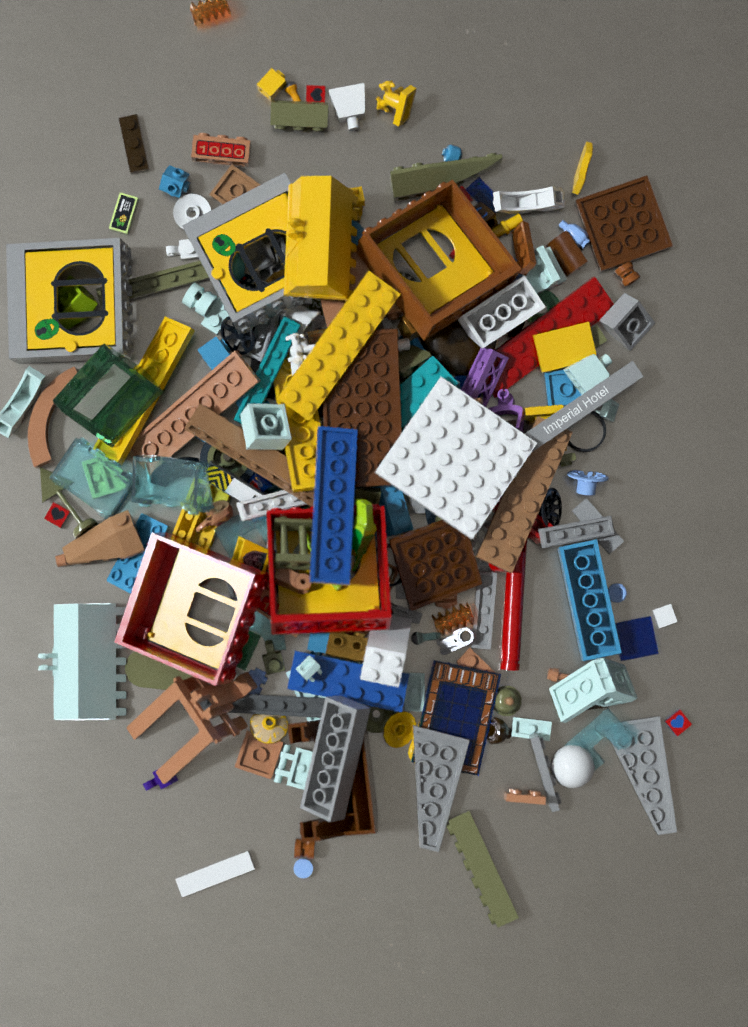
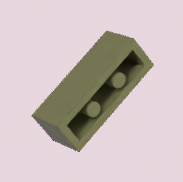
M272 100L270 125H275L276 129H286V126H294L295 130H305V127H312V130L323 131L324 128L328 127L329 103Z

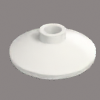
M187 194L176 202L173 216L177 225L184 229L182 225L211 211V207L204 197L198 194ZM191 211L196 212L195 217L189 216Z

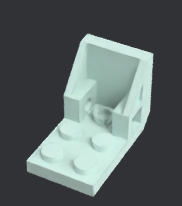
M606 658L592 660L549 688L560 721L563 723L570 721L593 705L608 707L633 702L638 698L626 666Z

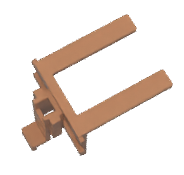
M248 672L240 674L231 683L221 686H215L194 676L184 680L180 676L173 679L174 683L127 726V730L134 740L138 739L180 700L199 728V733L156 771L163 784L168 783L211 743H220L222 738L233 735V737L240 734L239 731L248 727L242 716L231 719L227 714L234 708L233 702L244 698L257 688L256 683ZM208 699L212 705L204 711L199 702ZM220 716L224 723L213 726L210 719Z

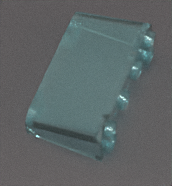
M83 437L75 438L49 479L95 509L96 513L104 519L119 514L139 488L137 476L129 470L125 472L120 469L121 465L115 460L109 461L104 457L106 454L100 449H92L90 443Z
M148 454L133 456L132 502L139 503L141 507H150L151 504L166 503L168 507H177L179 505L182 506V509L188 511L189 515H199V512H210L214 505L206 463Z

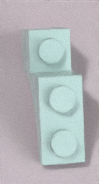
M31 366L25 370L18 387L0 412V434L7 438L18 429L25 412L37 401L45 379V375Z

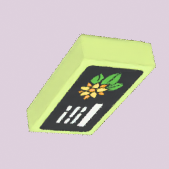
M119 193L109 230L128 235L139 200L137 197Z

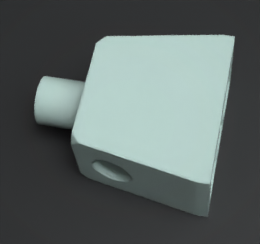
M592 354L563 370L580 394L583 395L610 376L606 367L612 363V360L607 354H604L599 359L595 354Z

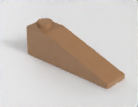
M129 510L109 517L62 547L68 565L91 563L94 560L110 561L112 558L128 559L145 552L135 521Z

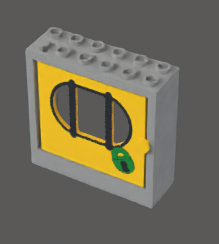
M286 173L182 225L238 334L248 333L254 326L265 324L275 315L280 316L287 309L293 306H300L304 303V300L308 299L284 296L285 275L263 285L244 250L245 247L264 237H268L285 268V255L274 233L286 235L288 185L291 184ZM199 242H201V244H202L204 250L206 251V253H207V255H208V257H209V259H210V261H211V263H212L214 269H212V267H211V265H210V263H209L207 257L205 256V254H204V252H203V250H202V248H201ZM236 253H239L257 286L256 289L245 287L235 279L232 272V262ZM219 279L221 280V282H222V284H223V286H224L226 292L228 293V295H229V297H230V299H231V301H232V303H233V305H234V307H235V309H236V311H237L238 313H235V311H234V309H233V307H232V305H231L229 299L227 298V296H226V294H225V292H224V290H223V288H222V286H221V284H220V282H219Z
M121 238L6 244L9 359L18 364L131 358V353L134 352V344L131 342L133 324L130 323L133 307L130 304L129 297L132 296V286L129 285L132 269L128 261L131 258V248ZM75 265L90 266L101 275L100 278L58 280L66 269ZM102 285L103 309L101 311L58 313V287ZM102 317L95 328L83 333L71 332L65 329L59 322L60 319ZM108 345H116V346H114V347L77 348V347H89V346H108ZM65 348V349H56V350H36V351H28V350H31V349Z

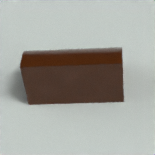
M567 230L546 245V247L551 248L566 277L584 267L588 262Z

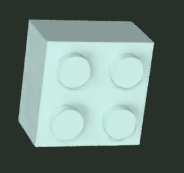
M248 404L240 414L247 449L283 450L290 442L291 435L284 404Z

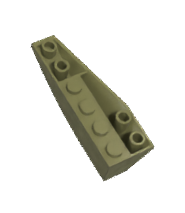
M490 153L484 157L475 156L468 159L425 165L423 163H415L409 168H404V166L395 167L393 171H390V184L394 202L422 197L427 191L433 192L442 182L448 183L452 179L457 186L469 182L500 164L503 158L502 154Z

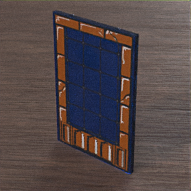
M433 660L419 726L469 739L461 772L463 774L479 776L501 674ZM414 750L411 759V762L415 763Z

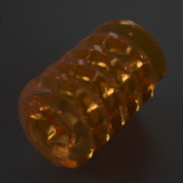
M197 0V6L190 2V11L195 26L197 25V20L204 24V17L208 22L211 21V15L215 19H218V13L225 17L226 10L231 15L227 0H204V4L201 0Z
M467 601L466 607L462 603L459 604V610L452 606V613L445 609L444 616L440 611L438 612V618H435L433 614L431 615L437 632L442 636H445V629L449 633H452V627L459 630V624L466 628V621L471 625L474 624V618Z

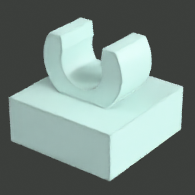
M610 399L603 404L600 411L595 410V412L605 420L614 422L620 404Z
M310 655L296 668L306 680L309 679L311 682L315 681L312 677L315 672H318L320 675L322 674L321 666Z

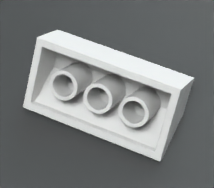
M524 275L461 316L458 321L467 335L483 349L544 309L545 305Z

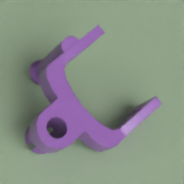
M507 389L499 390L497 393L499 398L498 406L488 409L497 416L505 414L517 415L516 429L523 433L525 415L523 408L515 405L514 397Z

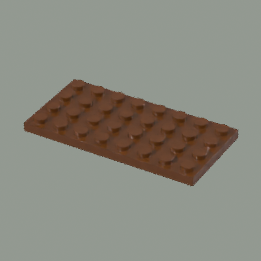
M398 329L374 330L323 401L324 427L357 430L355 487L391 486L389 482L378 476L375 471L402 434Z

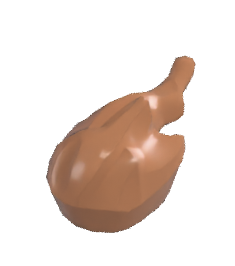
M225 500L210 503V508L206 512V515L209 517L196 528V532L211 525L218 527L230 520L233 516L232 506Z

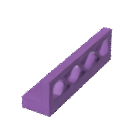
M480 348L461 391L473 399L478 398V395L483 392L482 405L486 407L509 358L490 348ZM496 357L501 358L498 366L494 368L493 363ZM491 375V381L486 385L485 380Z

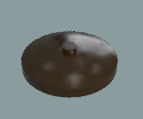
M458 319L426 340L420 337L423 348L434 356L451 376H468L481 348L467 335ZM497 340L486 347L495 350Z

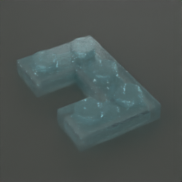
M240 514L213 529L229 558L233 556L238 536H243L254 528H257L263 541L267 542V518L264 516L242 522Z
M607 708L564 746L576 745L584 747L592 755L596 770L605 760L593 748L594 745L606 736L619 751L634 736Z

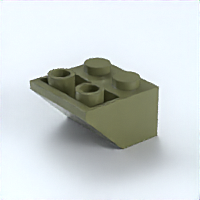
M410 345L409 350L399 352L400 385L432 356L429 352L414 345Z

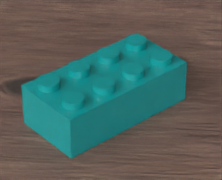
M434 356L429 358L400 385L402 432L440 377L458 389L461 388L459 383Z

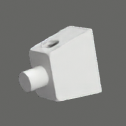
M364 83L329 89V97L338 121L340 123L347 122L350 131L360 129L358 119L365 118Z

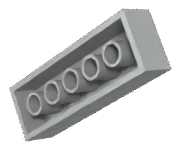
M341 695L325 698L301 801V809L329 822L345 818L370 707Z

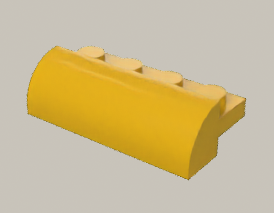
M194 477L172 535L210 550L220 526L211 525L199 532H196V528L209 517L206 515V512L210 508V503L219 500H225L229 503L231 496L207 481Z

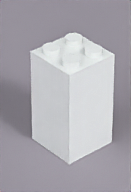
M391 615L389 630L370 631L360 677L361 680L399 687L411 628V618Z

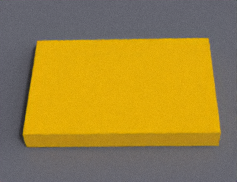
M589 322L533 335L541 373L570 366L592 354L597 356Z

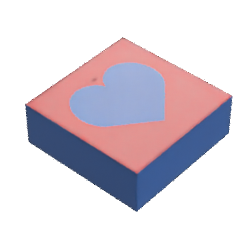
M680 709L664 721L676 736H679L692 725Z

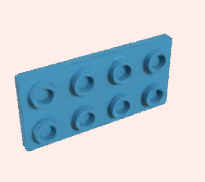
M143 513L136 522V527L145 550L151 533L168 532L170 529L169 526ZM145 552L128 559L118 558L107 578V582L131 594Z

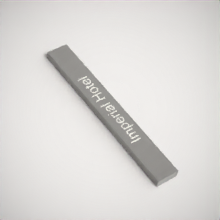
M633 361L526 432V436L537 442L532 452L644 377Z

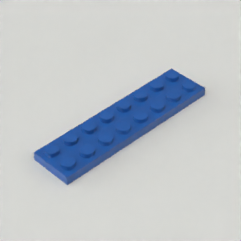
M324 426L317 428L309 583L350 585L357 449L356 429Z

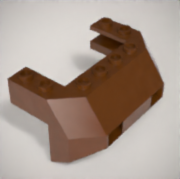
M320 720L288 724L290 744L311 741L315 743ZM367 727L345 818L333 822L322 818L299 822L302 842L322 841L347 835L375 834L378 832V811Z

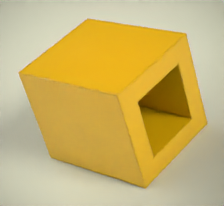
M271 68L256 84L257 90L272 101L284 89L286 77L281 71H275Z

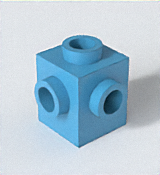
M169 165L162 174L159 190L180 198L183 192L187 193L191 182L188 181L190 174L180 168Z

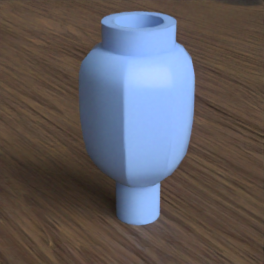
M564 220L560 222L558 226L564 231L567 230L578 247L584 249L589 244L588 233L576 224H568Z

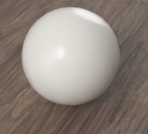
M566 745L560 748L553 756L551 770L556 781L562 786L579 788L591 780L595 764L592 755L584 747Z

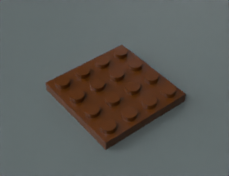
M647 175L575 200L600 272L673 247Z
M444 520L389 539L408 607L411 611L482 584L470 538Z

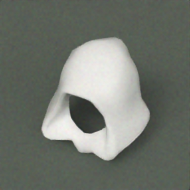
M304 305L293 306L280 315L281 321L285 316L301 324L298 331L299 334H303L307 326L312 322L310 332L304 334L305 337L303 338H306L312 331L321 328L325 323L320 311L310 310Z

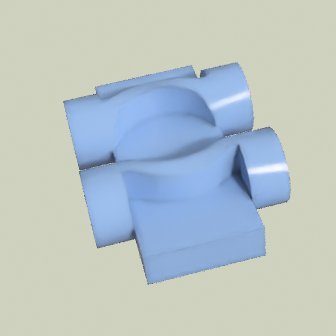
M255 668V670L251 669L249 674L256 683L257 688L249 694L255 695L256 693L259 695L263 689L259 687L260 684L265 685L268 678L265 677L266 672Z

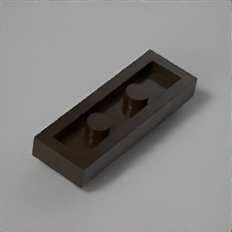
M138 115L120 117L119 123L130 173L148 171L149 167Z

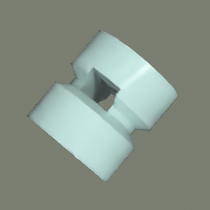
M194 282L186 292L182 303L190 309L195 308V312L206 317L218 297L210 291L204 292V288Z

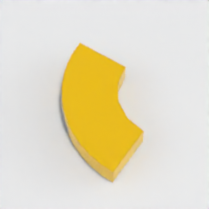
M587 141L583 148L573 183L572 193L578 195L585 183L588 166L593 155V143Z

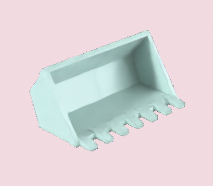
M116 603L54 604L53 653L39 654L41 659L53 658V666L41 665L39 670H53L54 720H116V716L126 715V708H116V699L126 698V691H116V682H126L125 674H116V665H126L125 657H116V648L126 647L114 643L116 632H118L120 624H116V615H124L125 607H116Z

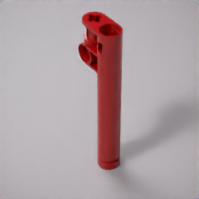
M527 539L512 573L489 564L492 571L506 573L501 648L502 662L500 670L519 671Z

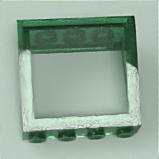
M103 343L52 401L61 412L113 448L162 394L163 390L145 369ZM115 364L131 376L92 420L76 411L74 408Z

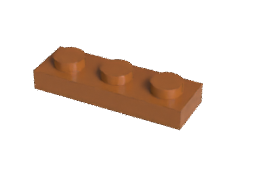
M522 221L512 232L517 263L522 268L520 274L526 276L537 263L529 223Z

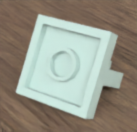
M542 245L534 250L537 264L525 277L535 292L539 294L564 283L567 279L551 248H544Z

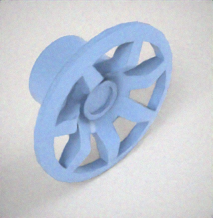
M580 470L567 472L569 477L578 479L576 492L582 495H595L597 482L608 481L609 477L599 472H595L596 475L593 476L594 471H589L587 475Z

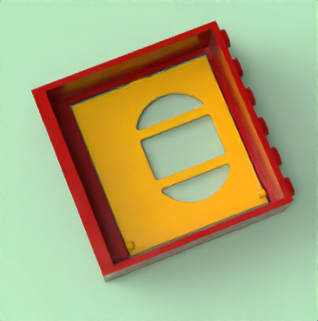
M372 504L373 522L377 528L381 611L379 609L374 534L366 554L361 559L357 574L350 580V585H342L343 588L339 591H336L332 584L311 583L308 593L298 594L278 585L279 615H277L276 584L274 583V577L278 569H274L275 548L272 525L274 519L279 517L313 519V507L309 509L292 507L288 510H282L281 508L267 510L271 635L390 629L391 603L384 506ZM354 505V509H353V521H354V519H355V517H356V507H357V505ZM276 531L277 553H281L280 531ZM287 531L288 552L290 554L300 544L297 531ZM307 531L308 535L312 539V532Z
M168 532L151 533L114 643L215 686L231 683L237 673L235 670L237 663L241 661L243 656V646L248 642L249 629L255 622L256 616L254 615L256 609L261 605L262 592L268 585L267 577L269 574ZM209 578L223 579L233 587L238 600L235 601L201 587L200 584ZM196 592L235 607L228 632L189 617ZM186 623L220 636L224 640L215 646L201 645L191 637Z

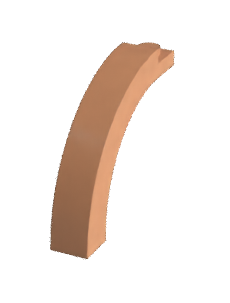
M87 365L81 368L79 373L75 366L64 371L49 383L37 399L28 426V448L35 468H40L54 461L50 451L48 432L50 420L56 406L71 389L100 376L96 366Z

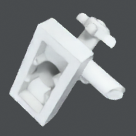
M293 333L285 338L286 340H292L289 350L290 358H288V361L291 363L292 376L315 345H308L307 337L303 338L305 337L304 334Z

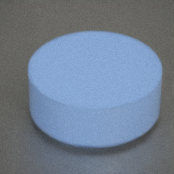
M615 583L608 588L610 601L619 603L626 598L627 591L622 584Z
M301 858L294 864L296 876L307 878L312 874L313 865L310 860Z

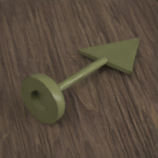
M40 467L42 503L56 494L59 496L78 522V525L73 530V536L77 539L97 526L98 523L93 518L82 521L61 493L62 490L74 482Z

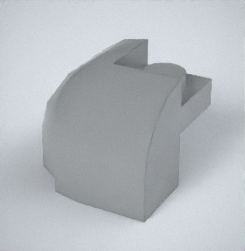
M274 233V236L285 255L286 245L284 243L283 237L279 233ZM264 237L244 248L259 279L265 281L274 272L284 268L268 237Z

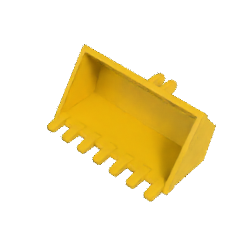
M301 176L293 184L288 185L284 296L347 300L353 292L349 289V283L355 284L356 278L350 274V267L356 268V261L350 255L351 252L357 251V246L351 242V236H357V229L352 226V220L357 221L358 214L352 210V204L358 205V197L353 195L352 189L346 187L333 176Z

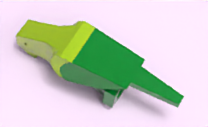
M360 499L355 502L357 507L352 529V549L355 550L356 555L352 571H356L377 530L373 522L372 503L366 499Z

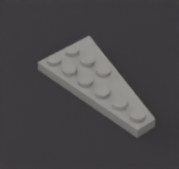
M660 716L602 724L656 834L676 833L677 828Z
M413 725L420 848L439 852L470 740Z

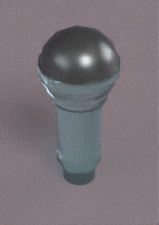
M417 631L411 636V640L415 645H420L424 641L441 638V634L437 632L423 634Z

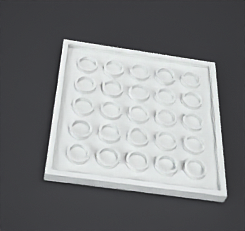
M440 377L375 473L472 540L537 442Z

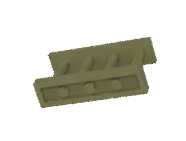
M287 517L274 519L272 530L280 531L281 553L276 554L274 569L310 570L311 554L308 553L307 531L312 532L313 519H288ZM287 531H299L300 554H290L288 552ZM351 555L350 571H352V568L355 564L354 555Z

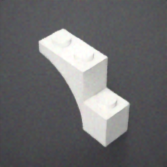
M553 186L531 191H497L493 193L495 212L516 215L517 213L524 214L535 210L549 212L565 207L563 188Z

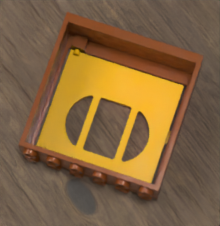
M453 179L448 183L442 182L433 192L427 191L418 201L416 199L412 200L403 210L399 208L390 218L387 219L385 217L381 219L375 227L372 228L370 226L362 232V237L358 240L356 251L374 275L400 293L395 304L423 340L431 337L512 284L522 270ZM427 230L438 231L451 241L455 251L454 262L450 261ZM418 233L423 235L447 267L431 278L425 276L402 246V243ZM394 249H397L421 282L411 281L398 272L393 261Z

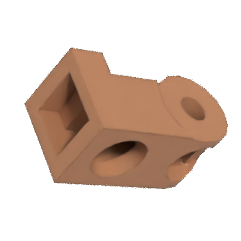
M278 569L274 577L275 584L298 594H306L311 588V583H309L310 576L304 573L298 574L290 569Z

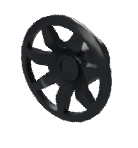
M229 316L226 317L221 323L220 332L222 339L232 352L236 351L241 343L245 351L237 350L240 355L249 353L255 345V326L248 333L238 334L233 322V326L226 324L230 320ZM224 328L227 331H231L232 334L225 337ZM235 339L233 347L227 340ZM247 340H251L249 348L247 345Z
M555 488L548 489L538 512L547 528L549 523L553 526H558L562 516L561 496ZM556 509H559V514L555 513Z

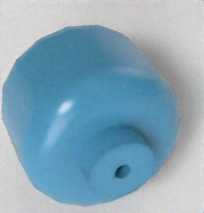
M452 144L444 148L442 151L444 161L461 160V148Z

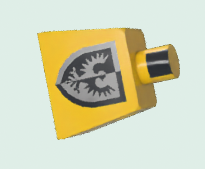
M238 536L232 559L266 572V569H268V549Z

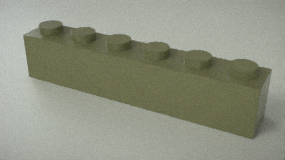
M467 810L448 819L447 829L451 836L455 834L458 842L454 844L459 854L463 852L466 858L463 860L466 870H471L473 873L472 883L475 889H480L482 895L479 898L483 906H488L491 912L487 914L491 924L496 923L499 928L518 919L516 910L470 811Z

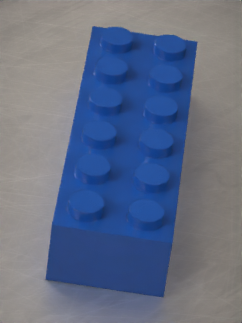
M295 651L287 689L324 697L341 695L363 705L402 712L410 674L402 673L399 687L361 680L363 664ZM309 655L321 666L320 670L322 671L321 675L318 672L312 675L315 680L314 682H311L309 679L306 680L296 670Z

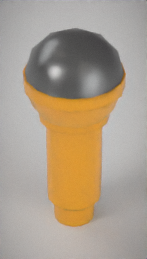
M293 81L287 82L284 86L285 92L291 96L293 101H301L297 93V84Z

